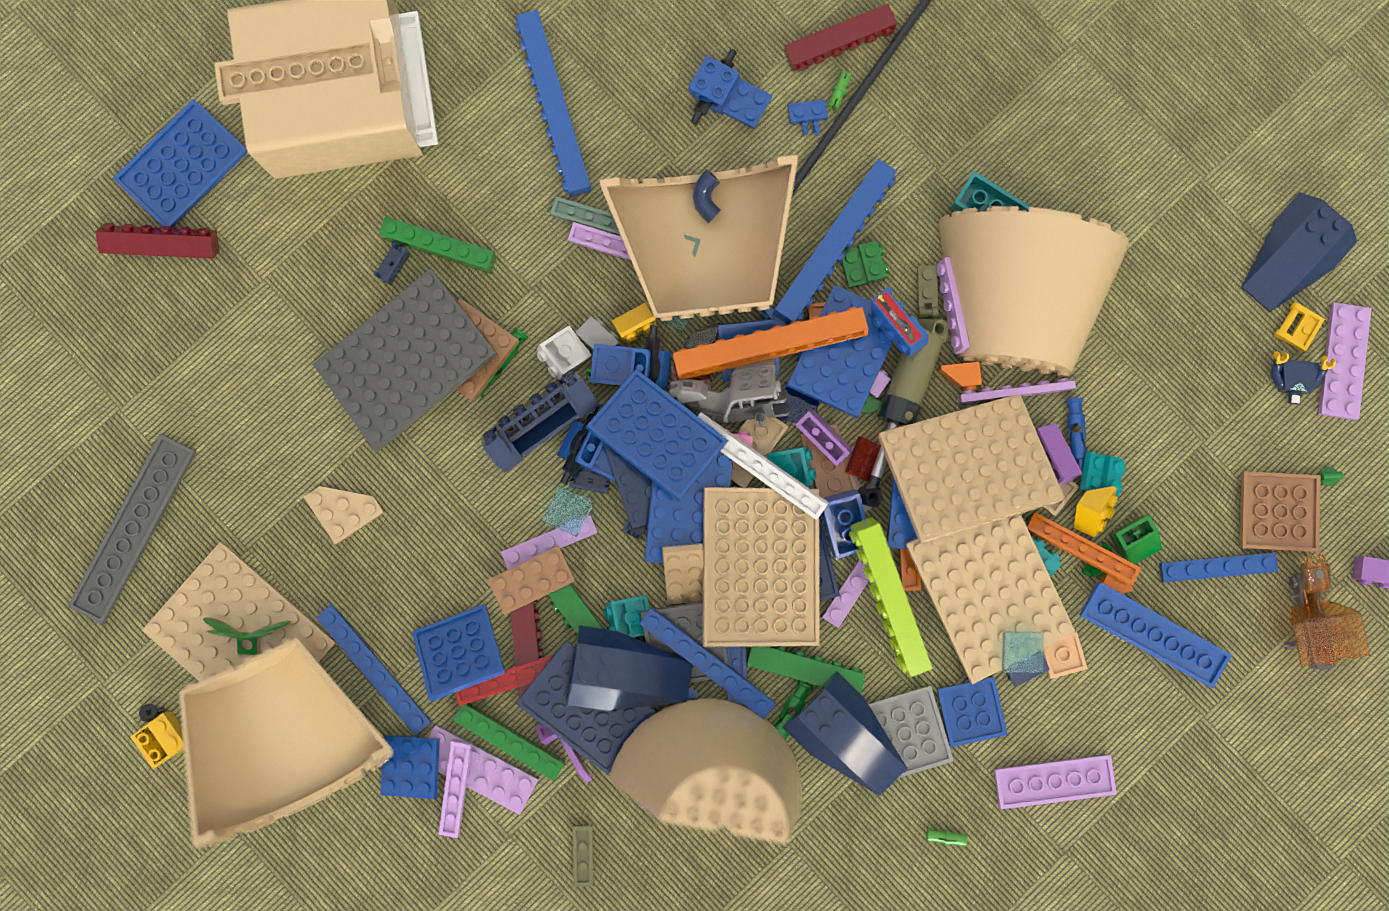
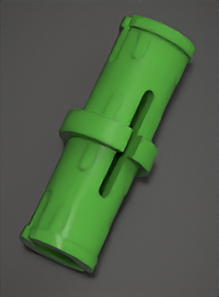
M841 71L837 84L833 86V94L828 103V107L832 108L835 102L833 110H839L842 98L847 93L846 88L852 77V74L849 72L845 77L846 71Z
M927 829L926 841L943 843L944 846L951 844L966 847L967 834L953 833L950 830L938 831Z

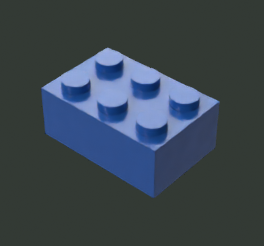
M852 489L824 497L823 499L829 502V504L822 512V518L831 553L836 559L856 554L855 550L858 547L852 542L849 532H851L850 525L866 519L860 493Z

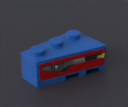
M887 287L871 300V321L877 328L880 327L884 331L885 336L890 341L893 340L897 344L898 349L902 353H906L911 357L928 344V334L913 315L909 317L902 309L905 305L902 301L897 302L891 295L893 290Z

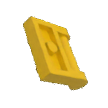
M1293 302L1290 306L1289 314L1280 329L1276 330L1274 336L1301 352H1305L1325 319L1301 304ZM1297 314H1301L1302 317L1292 334L1286 333Z

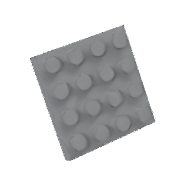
M931 685L868 703L907 767L898 778L954 761Z

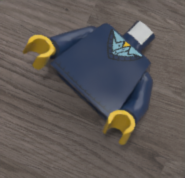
M1275 351L1273 356L1276 360L1273 362L1270 376L1278 392L1288 393V404H1300L1301 395L1312 393L1321 383L1328 369L1336 365V361L1332 358L1329 363H1326L1328 357L1323 356L1321 358L1323 365L1319 366L1320 363L1290 360L1288 353L1283 351L1280 357V353Z

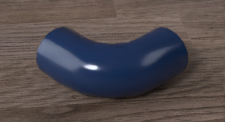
M706 169L694 185L692 198L695 209L709 224L721 211L711 198L713 190L720 181L712 172Z

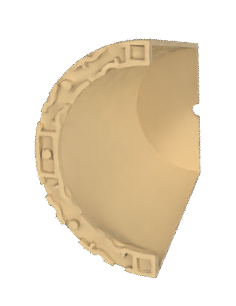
M797 155L777 157L776 160L767 162L768 168H766L765 164H760L748 169L740 168L714 172L713 174L719 179L720 183L713 190L711 198L721 211L709 224L695 209L692 198L694 185L701 174L666 177L658 180L657 178L642 179V184H638V179L620 177L600 180V186L655 318L660 317L661 321L672 320V316L680 315V319L692 318L694 313H699V317L715 315L714 311H718L719 315L734 313L733 309H738V312L751 311V307L756 306L758 310L770 309L769 305H773L798 162ZM684 235L700 239L695 257L692 253L696 242L685 239Z
M992 206V208H986V212H977V208H969L963 211L952 212V217L948 214L943 216L939 220L943 258L950 257L970 348L963 353L957 354L958 358L963 359V362L967 363L980 361L982 365L986 366L1000 364L1001 368L1006 369L1018 366L1020 371L1030 372L1032 369L1038 370L1039 374L1048 375L1051 372L1057 373L1058 377H1069L1074 370L1128 250L1129 239L1126 237V234L1121 230L1114 232L1111 230L1110 224L1099 222L1094 218H1089V222L1081 220L1082 215L1029 207V212L1018 210V206Z
M293 638L286 639L281 642L282 645L276 648L269 647L262 651L263 654L256 657L252 655L243 659V664L237 667L235 664L229 665L223 669V672L209 674L204 677L203 681L189 683L184 686L183 690L179 691L192 843L194 848L205 847L207 844L211 846L234 839L238 831L245 834L274 823L279 818H286L333 795L335 791L341 788L343 790L366 776L364 771L378 769L393 755L391 747L297 638L294 640Z
M698 698L697 700H687V702L665 707L660 712L643 721L624 742L623 747L616 756L609 777L613 784L661 822L718 831L720 827L726 826L729 828L730 834L787 844L801 813V776L796 759L786 740L769 721L761 718L748 707L722 699Z

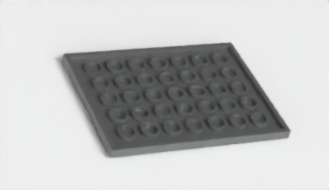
M429 269L317 360L313 366L373 450L378 452L498 354L436 273Z

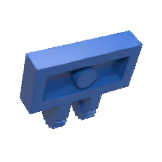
M825 99L788 104L790 125L801 123L803 136H808L807 122H813L815 135L820 133L818 121L828 119Z

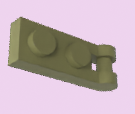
M937 266L917 267L918 318H925V316L938 318ZM925 304H931V309H925Z

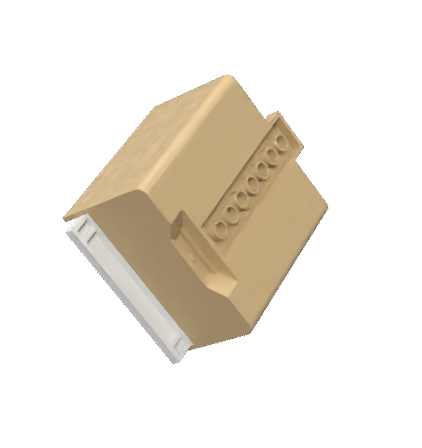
M282 0L227 10L234 60L214 63L219 101L223 105L240 103L247 151L274 179L423 156V151L420 147L439 144L418 11L400 14L393 0Z

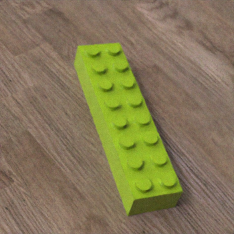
M870 517L850 525V538L858 547L855 551L859 561H862L865 566L862 568L865 578L871 583L869 590L878 602L875 606L879 615L881 614L884 619L882 625L885 632H888L891 637L888 641L892 650H895L897 654L895 660L898 667H901L903 673L906 672L910 677L933 669L880 523Z

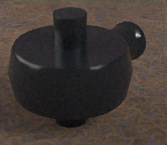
M146 704L140 708L139 717L144 722H151L158 717V714L165 713L164 707L157 708L153 704Z

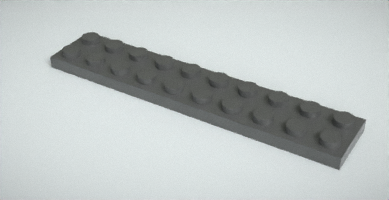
M163 434L159 435L67 607L100 624L106 623L197 451Z

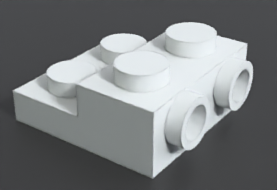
M570 326L542 342L537 348L538 359L541 362H546L551 376H557L559 380L566 374L574 371L576 367L592 356Z

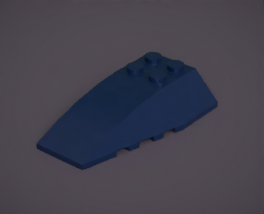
M1301 192L1298 193L1275 219L1272 229L1266 236L1265 243L1258 252L1256 260L1251 266L1241 288L1268 312L1273 311L1332 271L1358 242L1352 224L1323 199Z
M579 626L573 676L567 705L607 711L687 702L692 664L689 661L618 631Z
M836 672L824 684L825 688L799 714L795 713L782 728L811 756L880 796L907 767L865 698L840 673Z

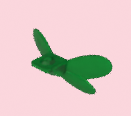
M203 618L207 625L216 629L207 630L206 632L236 638L237 653L244 655L257 654V637L271 635L273 633L267 632L281 628L291 622L283 621L258 629L252 633L239 632L218 619ZM243 640L251 641L252 648L250 650L242 647Z

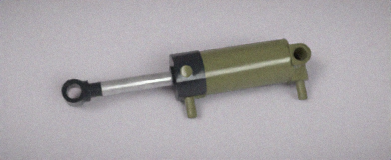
M916 319L928 334V344L911 357L901 352L887 394H885L877 416L879 419L889 423L887 430L923 421L917 417L942 344L946 343V341L951 343V334H949L948 325L944 320ZM882 446L880 447L868 483H865L864 486L857 490L860 493L862 505L877 507L882 501L879 484L888 462Z

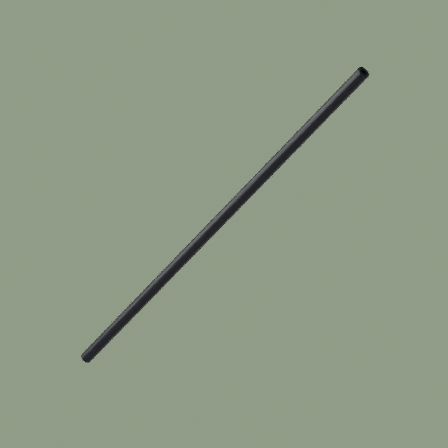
M921 0L870 70L795 175L792 196L932 0Z

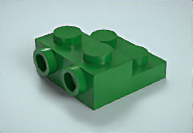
M878 241L843 250L846 254L842 258L841 263L848 289L885 280L886 274H889L888 265L883 263L882 260L884 249L882 244L878 245Z

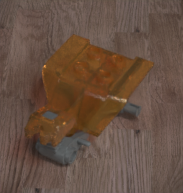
M1324 554L1316 555V563L1313 562L1312 556L1305 557V563L1300 565L1301 573L1294 574L1289 578V584L1291 588H1294L1295 593L1289 597L1291 599L1296 598L1297 606L1291 607V625L1294 630L1295 640L1284 642V646H1286L1284 648L1285 650H1298L1301 667L1309 666L1311 669L1326 670L1334 668L1339 660L1370 656L1363 618L1359 611L1329 600L1320 602V594L1327 593L1331 586L1330 565L1326 562Z

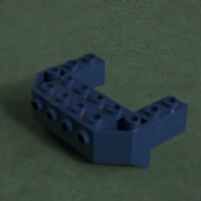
M576 372L566 374L556 383L554 381L544 387V392L541 394L537 392L529 398L530 402L525 405H518L513 409V414L501 417L493 429H489L482 435L483 449L497 468L500 467L504 473L508 472L522 462L525 455L580 417L582 419L600 406L595 399L596 397ZM559 392V396L557 398L553 397L555 394ZM544 403V407H543V408H541V409L537 408V407H539L541 404ZM528 414V418L523 420L522 418ZM513 426V429L511 431L506 430L509 427Z

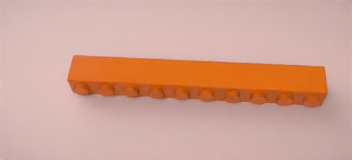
M851 307L844 312H831L824 317L814 316L807 321H794L790 325L783 327L778 325L770 330H757L746 336L737 335L729 340L720 339L709 345L699 344L696 348H683L673 353L679 380L683 378L690 379L867 336L868 326L863 308Z

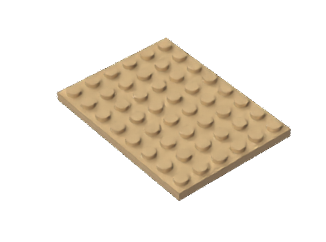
M1021 395L998 399L881 432L878 435L920 544L1065 499Z
M703 488V646H819V518L816 520L771 488ZM810 489L819 495V489Z
M1021 514L921 544L918 538L905 543L971 684H975L1075 633Z
M219 542L142 629L146 635L199 682L203 681L204 677L209 674L223 672V669L229 665L235 664L237 667L243 664V659L252 656L237 653L236 638L206 632L207 630L216 629L203 621L205 617L218 619L239 632L252 633L275 623L291 621L288 625L267 632L273 633L271 635L257 637V654L254 655L255 657L263 654L262 651L266 648H276L282 645L281 642L286 639L293 638L294 640L297 638L319 664L337 643L223 542ZM243 640L242 647L250 650L252 648L251 641Z

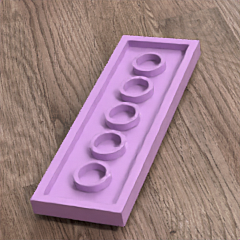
M1335 302L1331 304L1325 356L1328 357L1326 363H1329L1334 358L1336 365L1328 369L1327 374L1322 380L1318 415L1359 420L1372 308Z
M436 724L429 738H440L439 772L446 776L451 741L453 739L467 740ZM472 743L466 787L520 815L539 778Z
M1109 754L994 769L1000 809L1117 795L1112 758Z

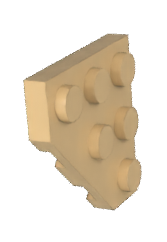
M322 486L304 496L335 545H338L385 513L374 496Z

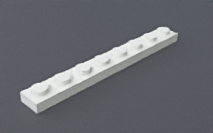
M700 413L698 415L701 420L728 440V443L720 452L816 520L820 517L829 502L705 414Z

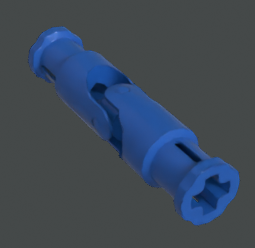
M1083 398L1066 399L1069 415H1067L1068 435L1070 442H1072L1070 449L1083 473L1085 454L1087 452L1084 443L1086 428L1085 415L1082 413ZM1079 424L1082 432L1072 433L1073 427Z

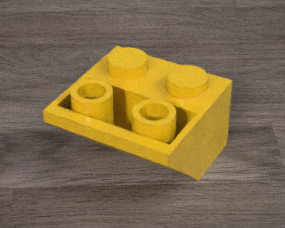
M643 303L612 320V325L622 343L627 342L630 344L638 339L637 336L640 334H649L650 325L656 326V319L646 303Z
M1112 486L1086 491L1077 504L1074 529L1094 538L1099 531L1103 532L1107 519H1112L1115 513L1113 507L1118 499L1115 496L1117 488Z
M172 711L162 713L131 736V739L153 769L184 750L182 725Z

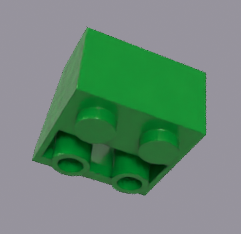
M1150 515L1140 516L1109 534L1121 557L1133 564H1137L1162 550L1159 531Z

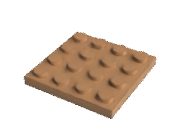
M459 298L458 304L498 354L456 388L457 391L474 402L520 341Z
M1241 472L1240 548L1319 552L1321 475Z

